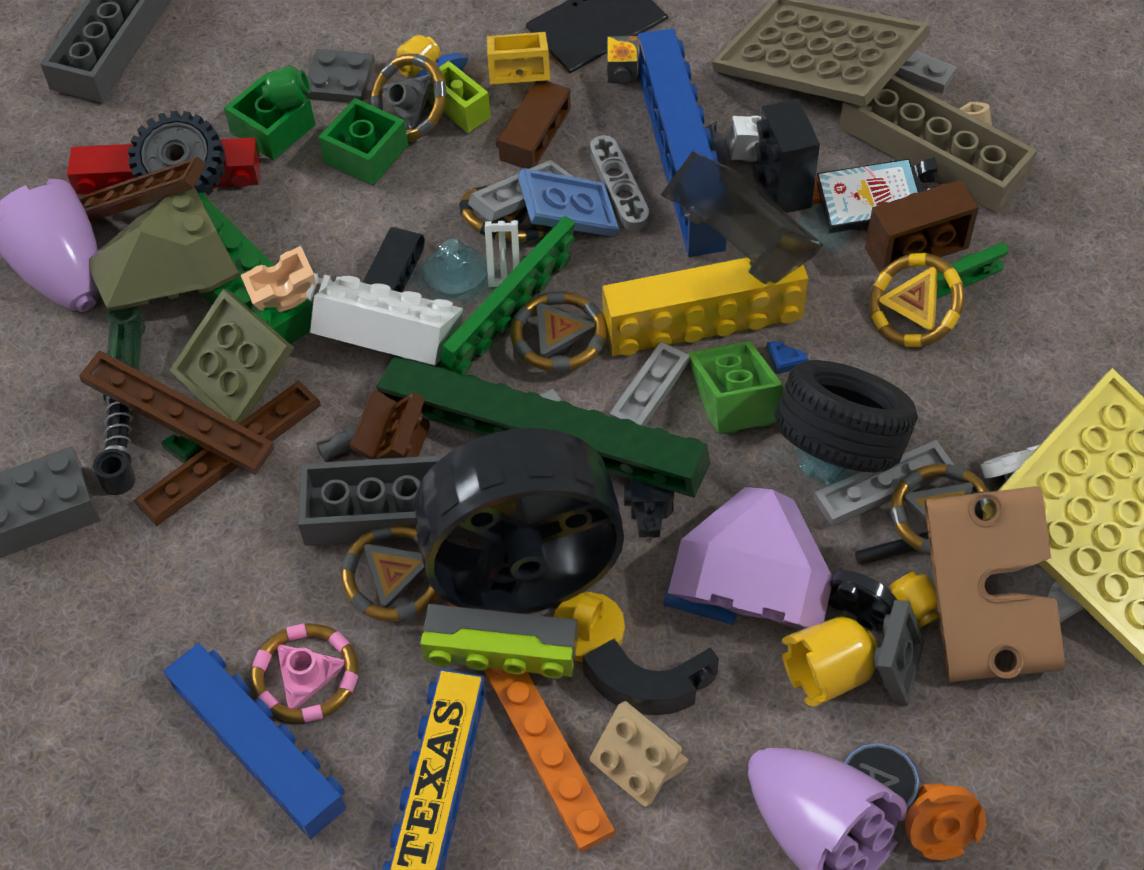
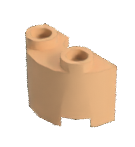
M301 246L283 253L280 256V261L275 266L259 265L241 275L253 305L262 311L264 307H277L278 312L294 308L308 298L306 292L311 287V284H316L314 273Z

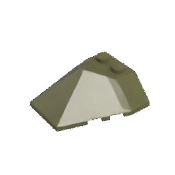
M195 187L191 190L157 200L89 258V270L109 312L150 304V299L168 296L169 299L179 298L180 293L194 290H199L200 293L209 292L240 277Z

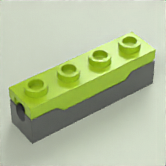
M428 604L420 645L424 661H429L436 666L444 667L450 664L466 665L468 668L478 671L494 668L503 669L505 672L515 675L530 672L539 673L547 678L558 679L562 676L572 677L578 627L576 619Z

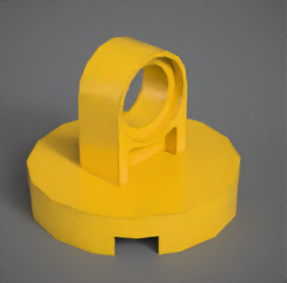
M594 592L581 593L562 602L555 610L553 617L577 620L578 641L575 661L583 662L584 655L614 638L621 646L625 634L623 612L616 602L607 596Z

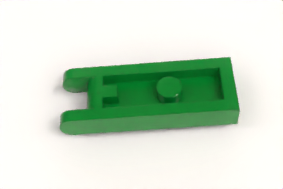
M998 243L973 255L967 254L959 261L952 263L951 265L956 269L963 282V288L1001 272L1004 268V263L999 259L1008 254L1009 247L1005 243ZM938 271L936 300L952 293L940 271Z

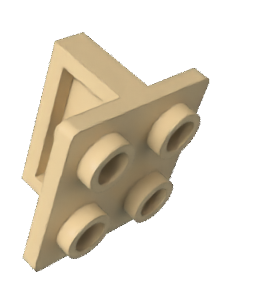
M626 701L620 703L590 756V761L644 807L652 804L662 784L681 773L689 760L681 754L682 747Z

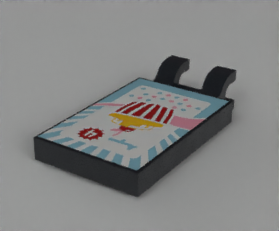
M935 158L923 160L915 166H911L910 159L817 173L816 183L829 233L869 227L872 207L878 206L883 202H891L907 197L912 193L923 192L921 183H931L935 180L933 173L938 170ZM937 186L930 187V188H928V189H926V190H929V189H932V188H936Z

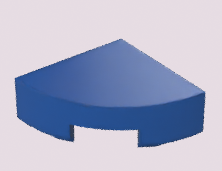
M767 342L766 349L776 374L791 371L800 363L809 360L800 349L797 351L792 347L786 346L784 342Z

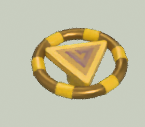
M927 253L905 255L885 267L874 282L869 301L871 318L877 330L885 338L897 345L923 347L933 344L945 337L961 317L964 306L963 282L956 269L938 256ZM930 266L929 269L883 295L893 276L908 267ZM938 271H940L951 289L952 302L941 324L935 328ZM882 304L930 332L925 334H902L894 330L882 311Z

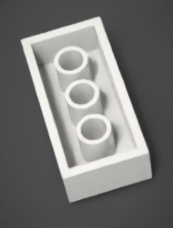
M342 276L314 295L310 333L436 365L441 361L443 344L461 326L463 308L452 306L453 303L448 300L436 299L432 301L421 298V294L406 291L401 293L391 290L385 284L369 285L360 282V279L357 277Z

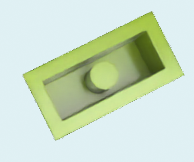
M450 61L441 65L439 69L446 82L447 94L443 113L465 132L470 133L491 118L489 94ZM433 84L429 94V102L434 105L435 96Z

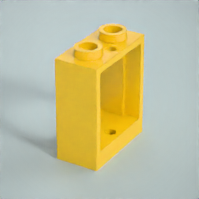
M546 32L487 36L490 85L550 80ZM521 69L523 71L522 75H517L516 70Z

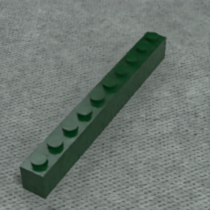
M394 355L376 385L378 392L395 402H399L415 392L425 398L421 409L423 418L483 436L519 428H544L563 431L581 438L595 448L603 459L609 473L695 498L710 466L708 445L696 438H684L670 434L662 428H649L639 425L630 419H617L607 416L598 410H586L575 407L566 401H554L543 398L535 392L526 393L512 389L503 383L494 384L481 380L474 375H462L452 372L443 366L434 367L416 360Z

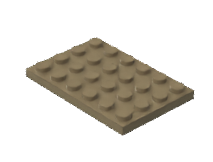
M771 0L712 61L714 72L867 106L930 35V27L927 23L809 0Z

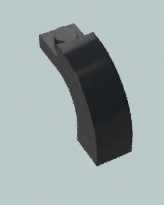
M615 638L583 656V672L604 698L616 706L626 701L638 712L645 715L671 714L695 705V687L703 689L709 686L718 674L719 658L710 647L673 669L652 671L632 662Z

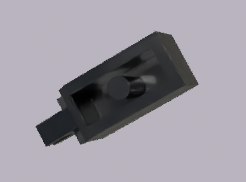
M631 479V485H624V506H631V519H636L638 535L642 538L660 537L663 519H667L674 513V492Z

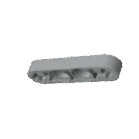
M606 135L594 138L590 144L591 160L602 183H605L609 199L624 229L631 232L644 230L649 224V208L617 141ZM602 148H604L605 151H609V158L605 159V154ZM610 169L622 171L618 176H610L606 172ZM620 191H629L633 195L623 199L616 194ZM633 207V211L636 217H640L639 219L630 216V208Z

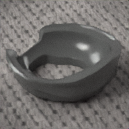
M716 121L706 127L709 128L711 135L710 150L716 151L718 170H727L725 140L722 133H717Z

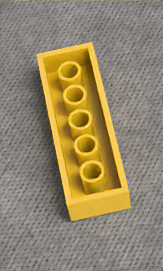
M793 248L602 286L603 316L607 325L606 338L611 355L622 354L629 356L637 351L656 348L660 342L667 345L681 342L694 343L706 337L728 336L737 331L747 329L759 330L767 325L777 323L789 324L802 319L809 278L798 249Z

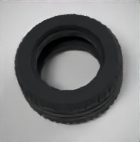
M808 360L800 363L790 371L775 411L776 424L781 434L802 451L832 465L872 473L887 471L900 463L918 419L916 407L912 399L895 385L864 370L823 360Z

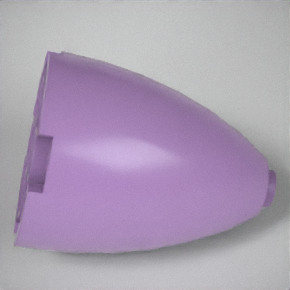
M49 179L47 185L31 190L25 185L1 199L0 255L27 284L54 303L79 312H85L93 308L99 297V290L89 270V258L98 251L86 211L70 183L60 179Z
M766 748L757 751L750 758L748 778L759 811L776 841L800 870H877L885 863L898 843L893 838L898 821L904 820L907 816V805L902 797L862 771L836 759L814 752L793 748ZM849 832L851 833L854 840L847 835Z

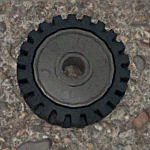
M170 111L169 118H167L165 113L158 114L160 121L155 122L153 118L147 120V129L141 125L137 130L139 137L133 135L131 139L133 147L129 146L128 149L130 156L128 161L134 178L199 157L206 166L194 186L197 192H205L209 196L213 192L212 185L218 187L221 182L220 176H224L226 157L217 132L207 120L204 122L201 116L195 114L193 117L187 111H183L182 116H180L178 111ZM182 156L181 159L172 161L174 158Z

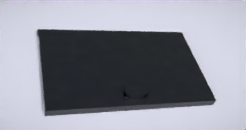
M567 0L527 22L526 28L531 33L546 32L548 51L567 69L568 73H572L607 53V36H638V33H644L667 20L668 15L652 0Z

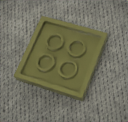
M223 289L169 371L209 409L239 424L250 415L294 347L237 296Z

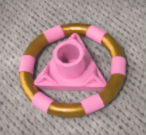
M302 623L286 627L270 637L258 650L251 666V686L255 698H260L270 709L273 716L280 720L292 723H308L321 720L341 708L352 695L358 680V658L352 644L339 631L331 627L314 623ZM306 637L321 638L328 641L339 651L344 660L314 653L307 648H293L283 644ZM276 650H278L288 707L281 705L268 692L265 685L264 673L272 654ZM345 668L338 691L329 700L322 704L297 709Z

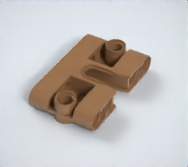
M1040 486L925 499L928 539L948 682L997 677L1009 679L1016 675L1064 670L1065 658L1057 599L1015 592L991 595L986 592L984 587L985 581L990 575L1016 572L1051 559L1045 506ZM985 498L992 503L993 514L986 520H980L975 514V505L979 500ZM1002 650H1010L1013 655V662L1006 669H998L994 663L996 654Z

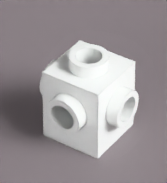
M760 116L732 117L727 137L731 160L757 161L755 143L759 142L757 121L761 120Z

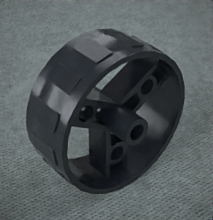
M519 428L491 433L469 441L449 452L433 465L422 479L415 495V516L417 521L415 526L422 562L432 588L441 598L456 607L519 614L542 610L565 602L588 590L610 571L622 552L624 542L623 522L610 474L605 467L604 461L591 445L581 438L563 431L544 428ZM459 525L485 537L486 540L482 549H475L451 543L445 538Z

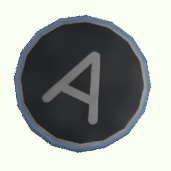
M880 743L863 745L853 751L844 762L878 780L902 797L906 802L907 810L914 803L919 786L916 767L906 754L895 747Z

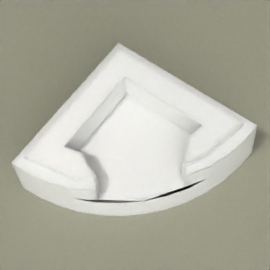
M1057 581L1054 582L1047 597L1057 599L1059 619L1062 622L1081 611L1084 607Z

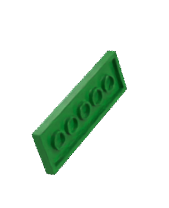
M565 215L443 344L440 366L446 367L452 372L466 375L472 366L471 361L477 355L482 357L486 354L492 345L494 336L497 333L502 335L507 331L512 323V317L517 313L518 309L531 300V296L537 290L542 292L548 286L552 279L551 275L556 269L562 271L571 258L569 250L575 240V237H573L575 222Z

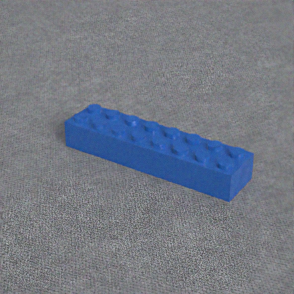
M674 28L638 33V78L687 255L692 257L726 251V239L731 238L728 218L733 216L730 198L725 199L724 177L722 174H717L716 151L710 150L711 135L709 128L703 127L704 111L702 105L697 106L696 103L698 101L696 84L690 83V64L688 61L684 62L683 60L685 57L683 41L677 40Z

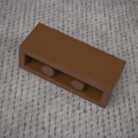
M535 81L531 89L525 91L518 110H513L506 129L501 130L498 134L496 147L499 148L500 161L526 169L537 166L571 110L570 88L548 81Z

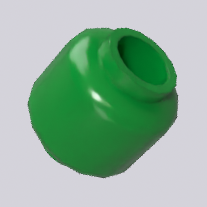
M292 65L269 72L266 75V85L262 86V93L268 104L273 103L281 111L304 104L307 100V94L311 92L305 72L298 70Z

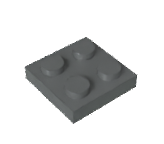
M316 49L307 76L311 92L307 94V98L349 103L354 98L363 101L375 63L374 54Z
M894 600L891 614H887L884 619V640L882 647L878 646L875 651L874 666L879 670L883 680V687L887 689L892 703L908 706L925 641L910 602Z

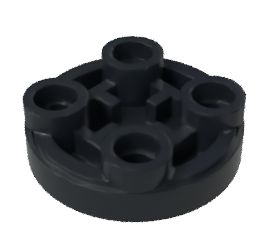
M839 570L833 574L830 580L832 588L828 605L834 609L846 610L858 616L857 622L869 630L875 631L879 624H884L885 616L891 614L894 600H897L882 584L857 572Z

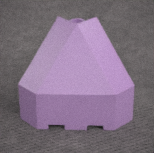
M744 487L681 539L668 593L689 602L719 606L743 616L769 619L792 629L803 630L824 622L832 588L830 586L832 575L794 499L773 489Z

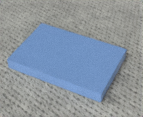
M522 168L518 174L531 223L554 227L566 215L575 222V231L610 237L615 236L619 231L605 183Z

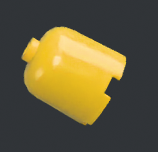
M846 617L833 618L787 635L782 639V643L788 646V652L782 654L786 673L794 688L802 686L808 695L805 697L804 702L811 707H816L866 683L875 672L874 656L878 647L877 641L870 631H866L853 619Z

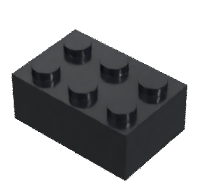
M797 98L762 106L761 120L757 121L759 142L755 143L757 164L753 165V174L756 182H761L763 185L764 201L767 206H772L776 216L812 208L820 143L801 102Z

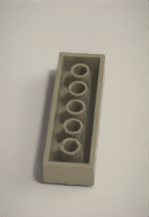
M895 75L867 106L844 101L842 104L840 129L897 160L910 159L911 166H915L923 160L935 158L938 170L933 174L936 181L948 184L961 180L975 202L995 213L1002 209L1031 175L1037 149Z

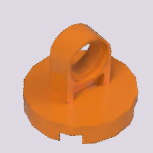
M942 783L921 784L918 788L917 800L909 808L905 819L906 835L913 847L921 851L923 856L928 859L942 861L963 855L965 853L963 847L967 846L973 839L978 843L987 825L986 812L973 792L962 786H944Z

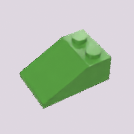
M751 341L687 352L690 355L689 366L707 416L718 434H732L741 429L756 426L767 427L772 423H776L775 411L783 392V384Z

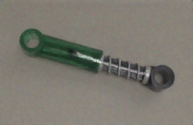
M139 306L111 312L107 309L106 315L109 321L107 354L140 371L142 336L145 333L146 324ZM103 394V399L108 404L106 408L108 417L105 420L107 428L104 431L106 440L103 443L104 450L94 460L93 468L106 493L121 495L128 492L134 486L136 480L135 473L131 467L130 451L127 449V445L131 443L128 433L132 431V428L129 426V422L133 419L130 415V410L132 409Z

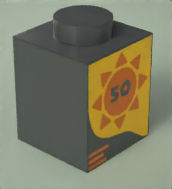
M607 36L608 83L637 82V36Z

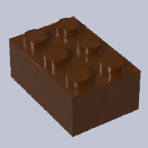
M961 180L941 184L936 188L920 193H912L907 197L891 202H883L878 206L872 207L865 250L879 273H881L891 262L905 255L927 253L943 257L968 249L979 207Z

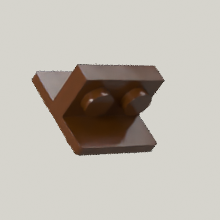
M377 390L370 393L351 441L350 449L369 460L418 457L430 427V422L423 418V412H421L425 398L413 392L399 402H395Z

